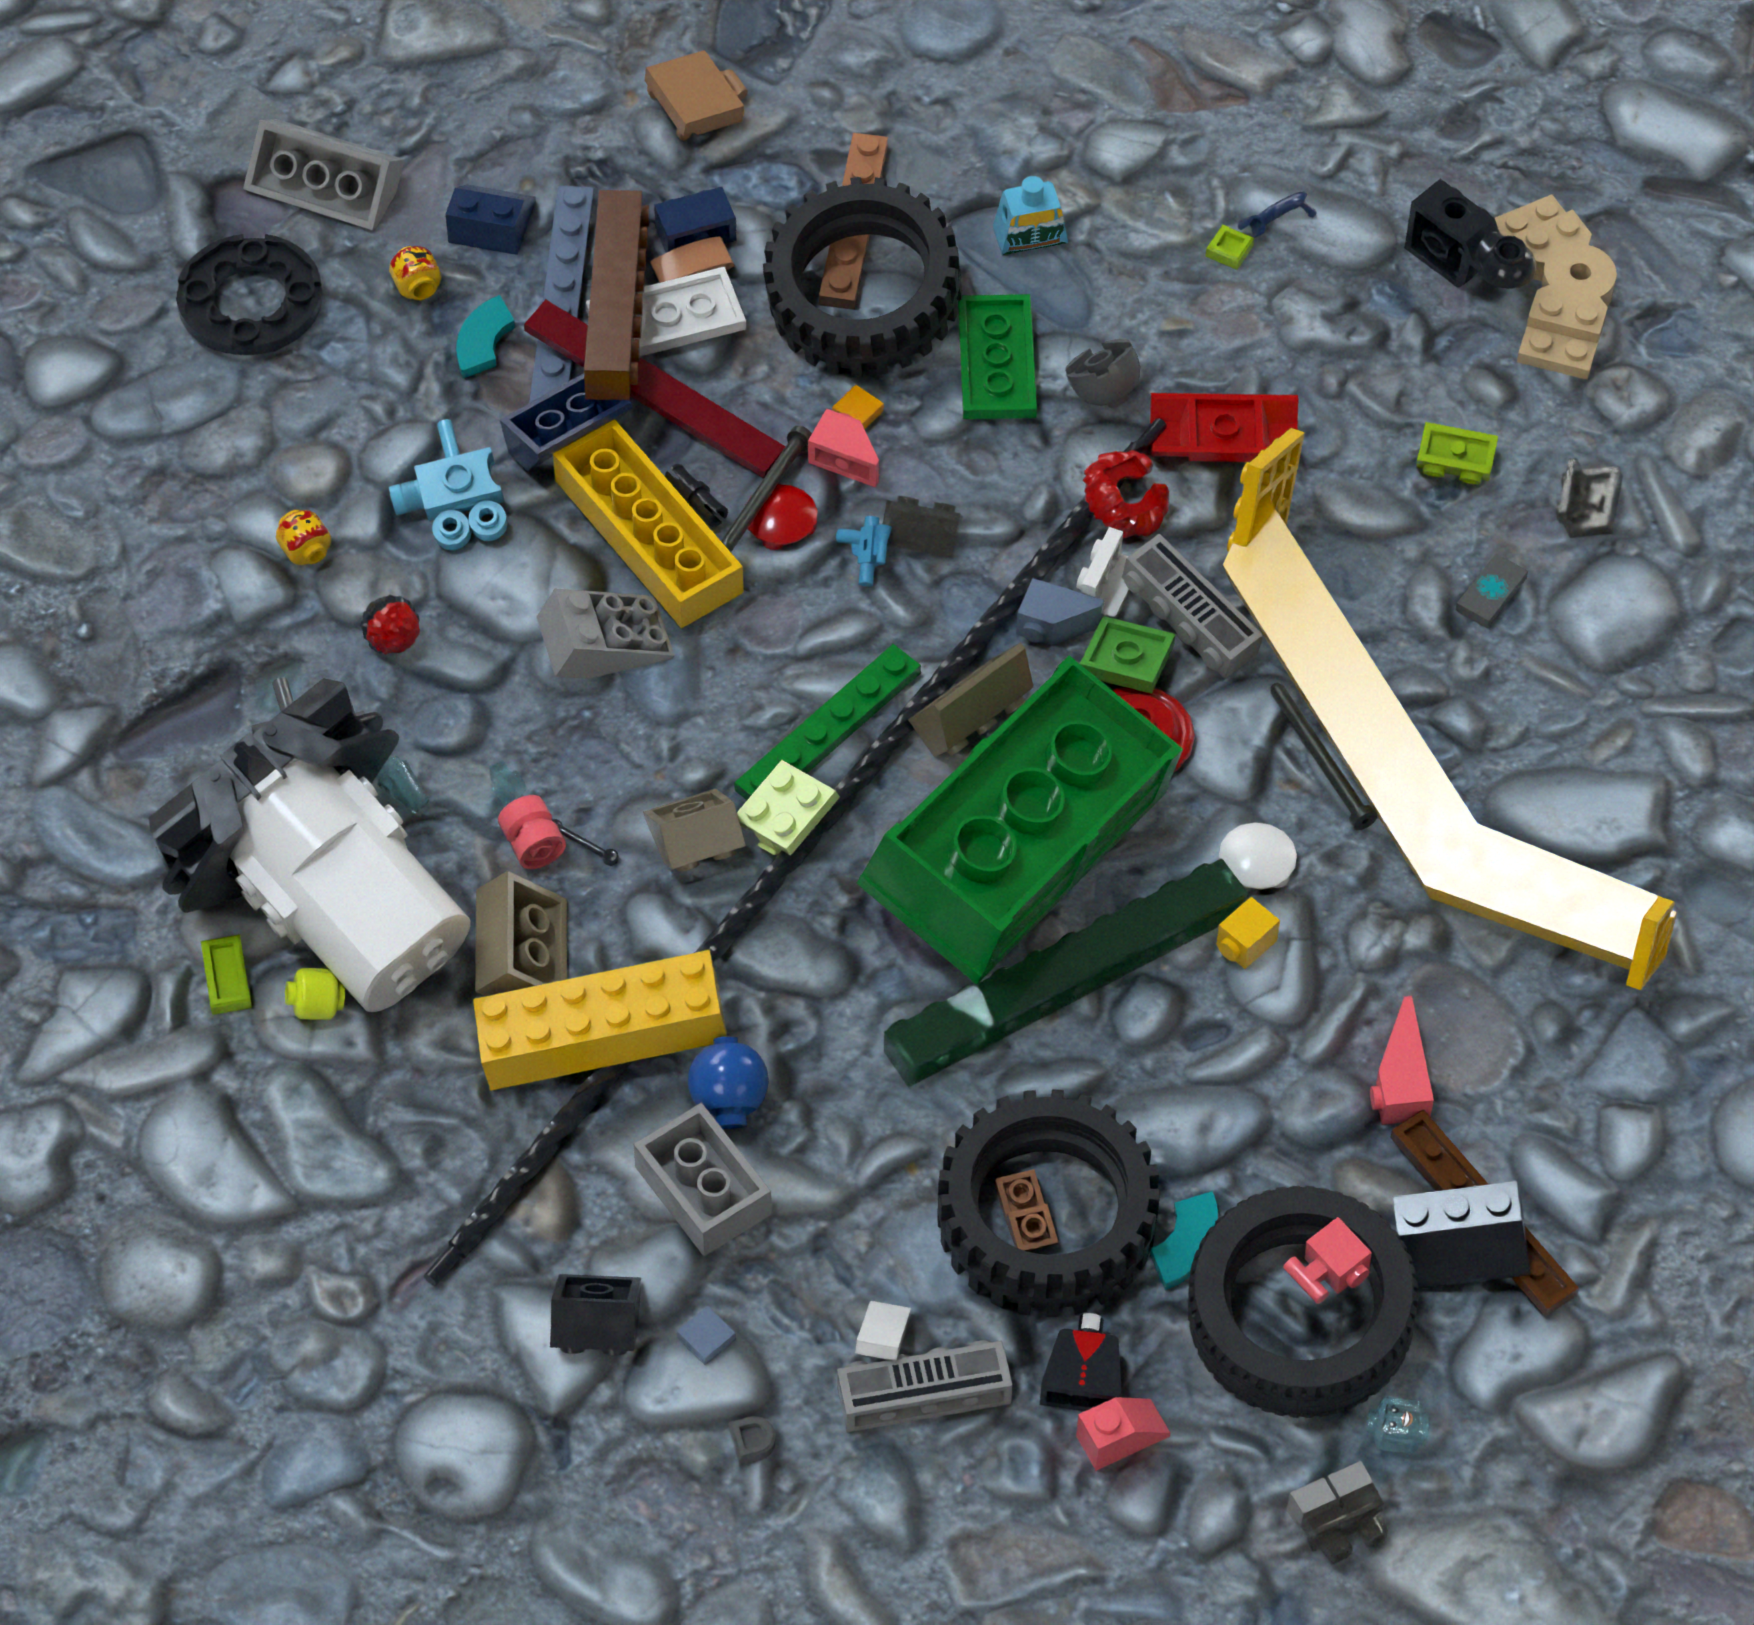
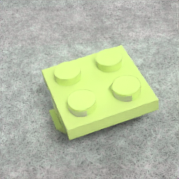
M781 760L738 810L737 815L740 826L746 830H752L760 842L757 846L773 855H778L781 851L791 855L840 796L836 790Z

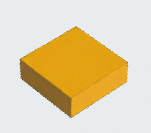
M855 385L832 407V411L846 413L860 420L864 429H866L884 411V403Z

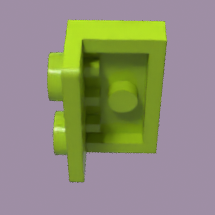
M1425 422L1416 468H1422L1423 474L1433 477H1444L1445 473L1458 475L1460 481L1478 485L1481 484V480L1489 481L1498 436Z

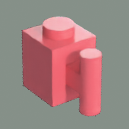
M1337 1217L1306 1241L1305 1260L1309 1263L1308 1266L1305 1267L1294 1256L1284 1264L1283 1268L1316 1304H1320L1329 1295V1292L1320 1282L1325 1280L1337 1294L1348 1286L1351 1288L1357 1287L1370 1273L1372 1252Z

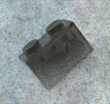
M1569 458L1567 471L1562 474L1561 478L1563 492L1561 501L1557 502L1556 516L1558 522L1564 525L1570 538L1613 534L1623 479L1619 466L1583 470L1577 458Z
M897 496L896 502L887 500L882 525L892 527L887 547L953 559L959 526L962 524L963 516L955 512L956 506L934 502L933 508L919 506L918 499L906 496Z

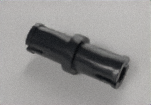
M682 464L671 466L670 469L679 479L674 478L667 471L665 473L667 480L710 526L716 527L720 525L722 521L713 512L726 519L728 509L710 494V488L704 482L697 481Z

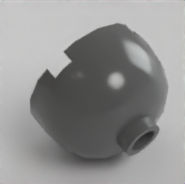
M1115 339L1101 343L1104 350L1095 354L1089 348L1075 357L1066 366L1065 371L1070 386L1078 397L1087 404L1097 406L1108 405L1110 408L1117 407L1125 403L1129 398L1128 395L1135 389L1139 382L1141 366L1138 355L1128 339Z

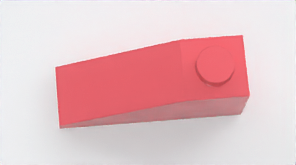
M1412 996L1403 998L1379 1067L1376 1086L1370 1087L1371 1106L1373 1110H1379L1382 1125L1403 1123L1422 1110H1425L1431 1116L1434 1099Z

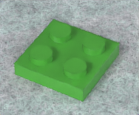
M1103 616L1080 664L1100 681L1152 694L1175 645V634Z

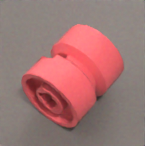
M527 795L507 804L500 812L498 824L506 839L511 843L512 850L523 868L537 869L544 867L558 859L564 852L566 841L557 824L552 821V815L540 796Z

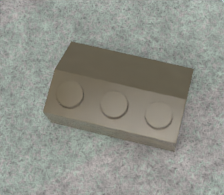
M1020 642L993 657L908 719L934 757L946 751L950 756L956 754L969 744L966 739L968 735L975 730L979 735L983 734L998 723L994 717L1002 710L1009 714L1026 701L1023 695L1034 687L1025 647Z
M509 871L476 889L475 991L484 996H490L566 980L567 899Z

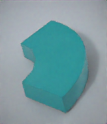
M501 295L495 296L478 306L467 317L459 331L456 352L459 371L463 379L496 367L495 346L504 334L515 328V320Z
M1213 1191L1175 1202L1174 1214L1176 1223L1174 1231L1165 1242L1151 1249L1150 1257L1164 1290L1175 1287L1190 1277L1191 1265L1196 1251L1199 1250V1244L1209 1228L1215 1226V1221L1218 1219V1208Z

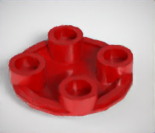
M778 484L748 527V530L757 539L762 540L765 548L778 550L783 545L799 542L804 537L812 535L817 529L818 510L814 500L804 490L792 485Z

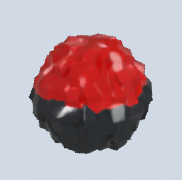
M391 594L372 601L367 606L366 611L363 612V620L360 623L364 639L368 641L369 647L379 654L387 655L389 653L405 652L416 642L415 640L420 633L419 615L416 614L411 601L402 596H393Z

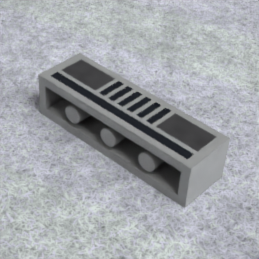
M1160 534L1126 558L1122 578L1128 589L1135 594H1139L1150 605L1152 612L1158 618L1166 620L1175 629L1179 639L1183 643L1191 645L1201 655L1204 663L1211 670H1216L1226 679L1258 654L1263 634Z
M980 1340L971 1343L968 1347L956 1349L939 1347L930 1350L927 1354L909 1357L905 1354H898L895 1361L886 1359V1361L869 1364L858 1361L848 1364L845 1368L837 1369V1389L846 1432L1011 1404L1012 1381L1002 1341L990 1342L988 1340Z

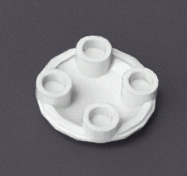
M1256 822L1240 825L1230 831L1221 842L1219 852L1220 863L1223 871L1227 874L1229 884L1239 889L1246 887L1261 890L1272 887H1284L1289 882L1290 875L1295 869L1297 858L1294 844L1284 831L1270 824Z

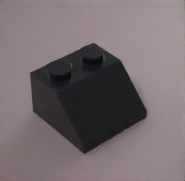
M559 1274L551 1299L550 1348H560V1351L568 1354L582 1353L585 1349L602 1350V1353L611 1356L624 1355L627 1351H634L638 1332L642 1278Z

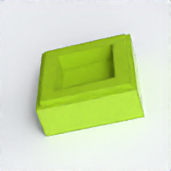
M1222 224L1207 246L1205 256L1238 270L1253 248L1254 238Z

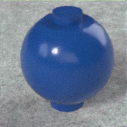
M737 1037L715 1038L714 1045L702 1049L691 1063L688 1072L690 1096L696 1106L702 1102L722 1129L747 1127V1115L759 1108L767 1094L769 1077L763 1059L752 1047L747 1044L738 1043Z

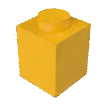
M1250 897L1219 924L1216 946L1226 959L1236 961L1246 969L1277 942L1280 920L1253 897Z

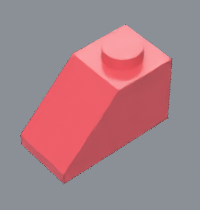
M826 408L808 440V463L876 488L879 483V459L861 421L846 413H838Z
M1115 1397L1078 1414L1076 1437L1096 1471L1170 1437L1171 1434L1151 1399Z

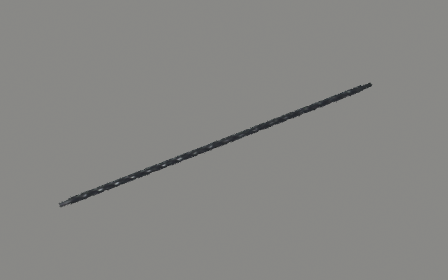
M1156 418L1139 439L1131 442L1123 452L1134 450L1148 456L1147 450L1166 429V423L1162 419ZM1125 478L1118 481L1116 485L1118 489L1123 485ZM1085 496L1070 512L1066 520L1040 547L1032 560L1023 567L1005 588L998 600L987 609L970 629L966 637L940 664L932 677L905 705L897 718L888 725L869 747L862 759L852 767L834 788L840 798L791 855L781 851L760 875L756 883L728 912L719 927L705 939L694 953L710 950L714 963L746 929L751 917L765 907L781 888L787 875L799 867L816 847L822 834L838 821L851 806L857 793L872 781L888 762L892 752L900 747L915 729L908 719L952 687L958 679L960 672L969 666L987 646L994 632L1002 627L1021 606L1032 578L1042 581L1055 566L1061 553L1072 546L1088 527L1094 513L1089 511V503L1085 501ZM633 1061L593 1070L573 1094L570 1101L558 1111L540 1132L531 1147L516 1160L496 1184L493 1191L483 1199L459 1227L453 1238L448 1242V1248L425 1273L424 1278L428 1283L437 1286L461 1257L465 1259L482 1239L486 1229L503 1215L519 1196L526 1182L542 1169L559 1149L565 1136L577 1128L595 1107L602 1093L617 1081Z

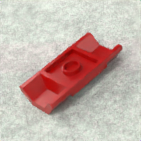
M1151 393L1150 424L1156 418H1160L1166 423L1167 427L1151 445L1150 455L1188 457L1189 461L1251 462L1258 456L1261 450L1268 448L1276 438H1280L1290 428L1298 430V395Z

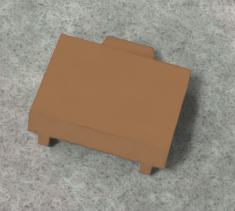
M705 50L646 67L644 81L648 85L647 93L651 98H657L677 127L676 134L680 140H687L692 133L699 135L742 122L745 110L741 100L746 97L748 90L733 70L719 71Z

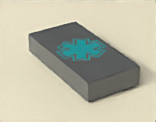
M1496 553L1459 599L1455 611L1488 628L1527 579L1528 570Z

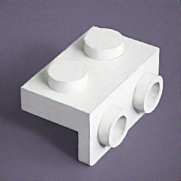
M1109 527L1103 540H1096L1090 556L1092 563L1089 568L1083 567L1076 588L1080 589L1083 594L1103 599V616L1116 619L1130 591L1122 578L1128 556L1121 554L1123 531Z

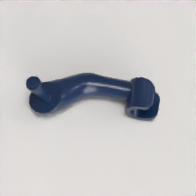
M1304 191L1297 192L1272 204L1259 215H1252L1240 221L1238 229L1242 230L1250 226L1252 229L1251 237L1256 238L1264 233L1265 226L1291 210H1295L1299 206L1309 217L1313 218L1317 212L1305 202L1307 193Z

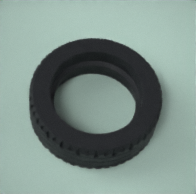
M1314 1186L1279 1187L1276 1190L1263 1191L1262 1194L1252 1195L1247 1200L1237 1203L1236 1207L1228 1209L1223 1216H1220L1215 1221V1226L1209 1228L1199 1244V1250L1196 1251L1191 1265L1188 1289V1321L1190 1322L1189 1329L1193 1344L1198 1349V1355L1208 1372L1213 1373V1378L1223 1385L1225 1390L1234 1393L1236 1398L1247 1402L1248 1405L1254 1408L1259 1407L1264 1412H1272L1279 1416L1288 1415L1292 1418L1329 1416V1414L1341 1413L1343 1409H1352L1357 1404L1367 1401L1369 1396L1376 1395L1381 1388L1390 1382L1391 1376H1395L1403 1364L1406 1352L1409 1351L1413 1338L1417 1313L1418 1283L1415 1280V1267L1413 1266L1410 1254L1407 1253L1406 1245L1400 1239L1396 1230L1391 1229V1224L1386 1219H1383L1378 1212L1369 1209L1368 1205L1357 1201L1356 1198L1343 1195V1193L1338 1191H1330L1322 1187L1315 1188ZM1339 1217L1372 1252L1370 1273L1367 1279L1373 1293L1374 1309L1366 1333L1361 1340L1345 1351L1321 1359H1291L1264 1350L1245 1336L1238 1328L1233 1316L1231 1291L1239 1270L1252 1258L1269 1249L1291 1244H1306L1308 1239Z

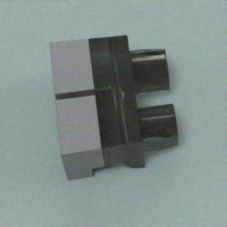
M1362 1461L1328 1475L1327 1481L1325 1478H1321L1290 1492L1287 1512L1295 1524L1299 1523L1307 1535L1312 1551L1321 1549L1332 1564L1338 1563L1352 1554L1353 1547L1347 1536L1358 1532L1366 1547H1373L1384 1542L1388 1534L1382 1517L1384 1502Z

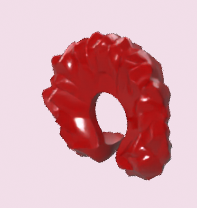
M1134 450L1098 455V460L1089 465L1084 471V475H1086L1083 478V482L1086 484L1084 493L1086 494L1085 501L1089 503V511L1094 513L1095 519L1102 520L1105 527L1123 531V538L1131 537L1134 534L1138 536L1153 534L1160 528L1164 516L1169 511V490L1166 484L1153 483L1143 496V499L1134 504L1124 502L1116 486L1118 481L1123 478L1142 479L1145 475L1149 474L1154 464L1147 455Z

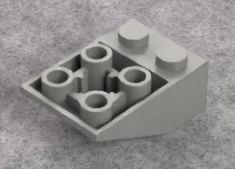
M555 588L536 616L555 677L591 679L669 660L674 657L654 596Z

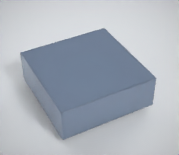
M707 1306L677 1330V1338L706 1365L736 1340V1333Z

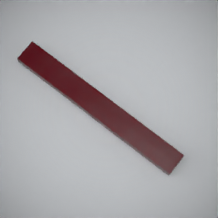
M545 299L524 323V331L584 367L588 325ZM640 357L638 362V385H631L630 396L755 474L765 478L786 446Z

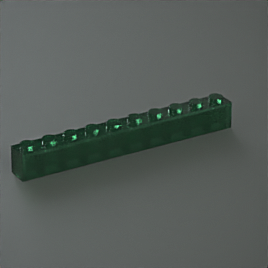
M1222 858L1211 864H1201L1190 875L1178 881L1171 880L1166 882L1157 892L1145 898L1138 897L1133 899L1124 909L1112 915L1105 914L1100 916L1089 927L1077 933L1073 931L1065 934L1057 943L1044 950L1036 949L1032 951L1024 960L1011 967L1004 966L997 969L989 978L979 982L977 985L968 984L962 987L956 995L942 1002L936 1001L929 1004L921 1013L907 1020L900 1019L894 1022L884 1031V1053L909 1088L1218 928L1222 921L1247 900L1248 892Z

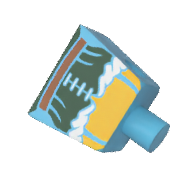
M1029 176L1023 180L1022 186L1009 188L1002 192L993 224V230L1002 255L1068 243L1062 209L1052 182H1043L1039 177Z

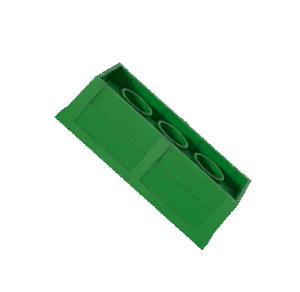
M1069 655L1057 666L1053 675L987 739L984 737L971 750L968 758L900 824L896 823L884 834L856 884L977 985L1166 794L1169 787L1168 784L1183 748Z

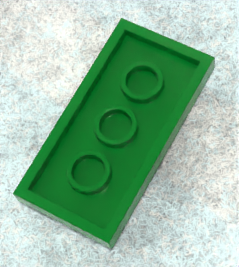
M1030 294L962 295V299L958 300L963 419L1036 418L1037 403Z

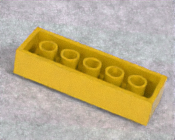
M615 419L553 453L555 481L681 629L744 593L743 566Z
M710 950L473 999L481 1064L491 1091L713 1045L715 1038L727 1037L718 980Z

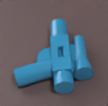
M866 516L864 527H861V531L840 528L836 533L838 543L852 545V553L858 557L857 563L860 564L858 584L865 587L873 586L875 567L878 564L885 565L887 542L892 527L889 525H879L880 518L876 516Z

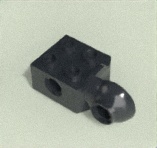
M1441 178L1411 202L1404 248L1457 288L1466 284L1478 272L1486 282L1505 289L1520 288L1528 284L1536 275L1537 264L1534 255L1525 243L1516 236L1501 235L1495 218L1486 209L1477 206L1466 198L1460 190L1451 187Z

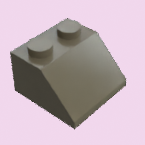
M717 789L643 811L661 858L671 869L676 868L677 871L691 870L700 865V860L713 857L715 860L725 859L735 855V849L746 846L734 801Z

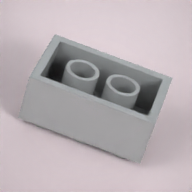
M702 1102L633 1144L635 1168L703 1256H706L772 1215L771 1190Z

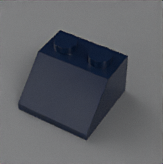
M468 184L455 187L445 214L448 243L518 255L536 203V197Z

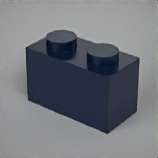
M722 186L654 204L655 228L666 253L686 244L720 236L724 244L737 241L736 217Z

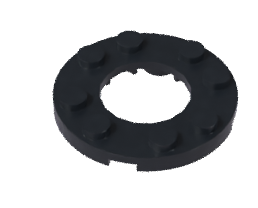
M239 234L217 240L197 252L184 266L178 278L179 285L176 301L184 327L203 345L227 354L258 355L280 350L300 338L312 326L322 304L320 274L311 257L296 244L281 237L265 234V238H244V234ZM252 270L266 272L277 278L285 288V297L281 306L274 314L268 317L263 316L259 321L249 318L232 320L228 315L221 314L214 302L217 288L226 278L239 272Z

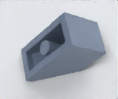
M1032 578L1017 613L1016 635L1022 636L1031 642H1042L1052 646L1097 629L1103 617L1104 600Z

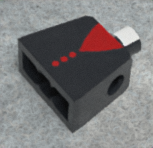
M1093 1313L1082 1314L1079 1317L1078 1330L1064 1328L1059 1331L1042 1379L1039 1405L1087 1411L1115 1397H1121L1119 1339L1115 1335L1102 1334L1104 1319L1101 1316Z

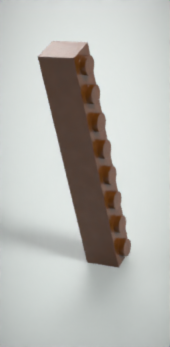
M599 190L584 364L585 399L630 400L631 385H638L640 339L634 338H641L643 294L640 293L645 292L646 249L648 248L650 220L649 205H643L642 191Z

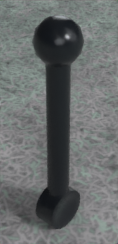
M552 819L563 836L603 857V862L606 865L613 866L617 864L618 852L616 850H605L563 827L560 820Z

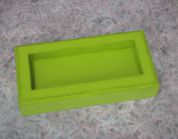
M240 934L200 941L212 1015L252 1008Z

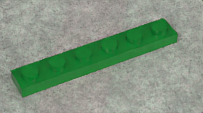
M892 644L734 782L735 791L748 800L781 760L806 774L810 772L921 674V665L896 645Z

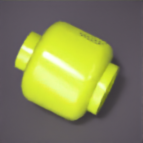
M300 968L294 975L293 981H286L285 1004L293 1006V1011L297 1018L331 1020L337 1010H343L345 987L328 968Z

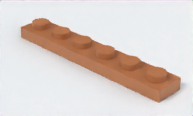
M853 133L842 186L850 185V178L861 177L862 184H874L875 177H882L888 148V137ZM870 235L851 236L829 245L819 293V305L855 310Z

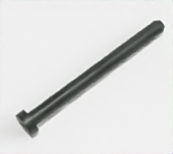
M803 426L792 427L787 434V446L722 538L721 542L730 552L733 551L800 451L808 450V440L812 433Z
M1274 683L1270 687L1271 695L1350 811L1349 822L1355 830H1363L1372 825L1377 819V813L1373 807L1362 803L1284 685Z

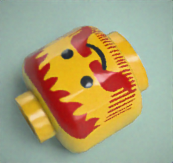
M292 510L286 513L278 523L275 536L277 543L289 560L297 565L316 564L323 560L331 545L332 538L317 514L310 510Z

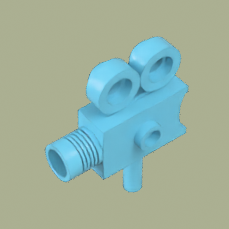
M449 419L439 421L437 426L445 459L414 466L417 480H414V482L409 481L389 486L396 516L416 511L417 509L420 510V507L421 509L425 508L428 520H434L432 531L435 540L440 547L446 550H458L464 547L471 538V530L481 540H496L505 533L508 521L503 507L498 504L505 502L501 487L491 478V469L495 464L491 447L460 454L452 421ZM470 511L469 521L462 512ZM485 514L493 515V519L491 521H481V518ZM450 523L457 525L453 531L444 530Z

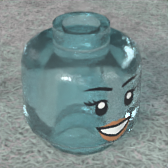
M1385 1396L1379 1402L1377 1409H1369L1366 1431L1368 1434H1374L1375 1445L1380 1450L1414 1454L1420 1445L1426 1446L1430 1413L1424 1412L1423 1405L1417 1400Z

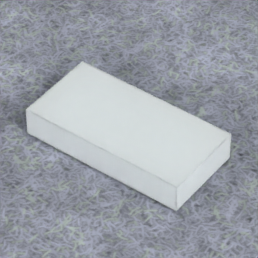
M870 1301L857 1338L855 1353L892 1361L897 1360L909 1323L911 1308Z

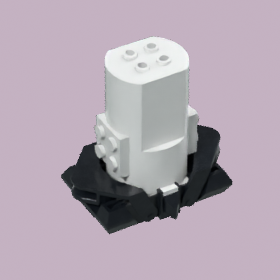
M323 678L253 735L249 732L220 755L221 760L148 817L151 836L168 872L163 881L162 889L169 895L181 893L178 906L182 912H193L244 896L255 910L261 907L264 914L268 917L266 922L279 938L287 935L294 944L303 939L366 1011L377 1012L395 1005L450 960L464 942L471 922L464 911L409 852L404 840L408 835L401 826L403 820L391 805L388 804L383 807L376 799L378 793L372 783L397 746L399 735L392 729L380 731L383 726V718L378 712L356 716L346 685L340 681Z

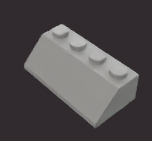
M277 119L260 120L243 189L357 226L375 230L396 195L405 159Z

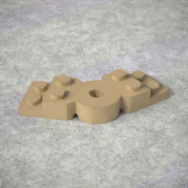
M1551 194L1495 217L1501 235L1516 236L1532 251L1537 264L1536 275L1533 279L1542 281V288L1536 291L1529 313L1517 362L1588 380L1603 330L1607 308L1612 299L1617 272L1612 259L1605 252L1590 246L1592 234L1574 210L1565 212Z

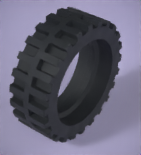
M861 177L850 178V185L838 187L836 181L827 183V191L816 195L811 190L803 195L805 203L798 208L791 204L785 210L786 223L783 224L777 221L772 228L774 243L766 242L764 250L766 263L763 264V274L771 316L774 317L776 329L780 336L786 335L788 347L794 353L803 349L806 362L816 366L819 361H823L827 364L828 372L839 374L840 368L851 369L853 377H863V370L877 369V374L883 375L888 374L887 366L899 363L903 369L912 365L911 356L918 352L925 357L933 351L931 341L935 337L942 341L948 334L947 320L953 322L956 320L958 315L957 300L960 301L962 299L958 247H956L952 226L946 227L945 214L939 207L931 211L930 198L923 193H920L915 198L910 194V186L901 182L898 183L896 188L887 186L885 178L875 177L874 184H862ZM868 234L894 238L910 246L921 256L924 265V281L919 290L904 305L879 317L857 320L832 316L817 309L808 302L802 289V274L809 262L825 247L847 237Z
M1052 1089L1051 1097H1037L1036 1090L1023 1091V1100L1011 1102L1007 1095L997 1099L996 1110L988 1113L982 1107L973 1114V1127L971 1129L962 1124L955 1133V1148L947 1146L943 1155V1170L939 1171L937 1223L938 1227L941 1228L940 1242L944 1252L952 1251V1268L957 1275L964 1271L969 1273L968 1286L977 1294L983 1288L992 1293L991 1303L1001 1308L1006 1301L1018 1304V1313L1029 1316L1031 1308L1046 1309V1317H1059V1308L1073 1307L1074 1314H1079L1087 1311L1088 1301L1097 1298L1101 1305L1112 1300L1113 1287L1119 1285L1125 1290L1133 1282L1134 1268L1139 1270L1144 1268L1148 1260L1149 1247H1153L1160 1201V1190L1158 1189L1159 1172L1156 1164L1150 1165L1151 1149L1146 1141L1139 1144L1136 1143L1137 1128L1129 1120L1123 1125L1119 1124L1116 1121L1117 1110L1107 1104L1102 1110L1091 1106L1092 1097L1083 1094L1079 1095L1078 1101L1063 1098L1064 1090ZM1033 1152L1068 1154L1094 1166L1110 1181L1116 1190L1118 1201L1117 1216L1112 1229L1099 1241L1084 1249L1059 1255L1027 1252L1000 1239L983 1222L978 1206V1196L983 1179L994 1168L1019 1155Z

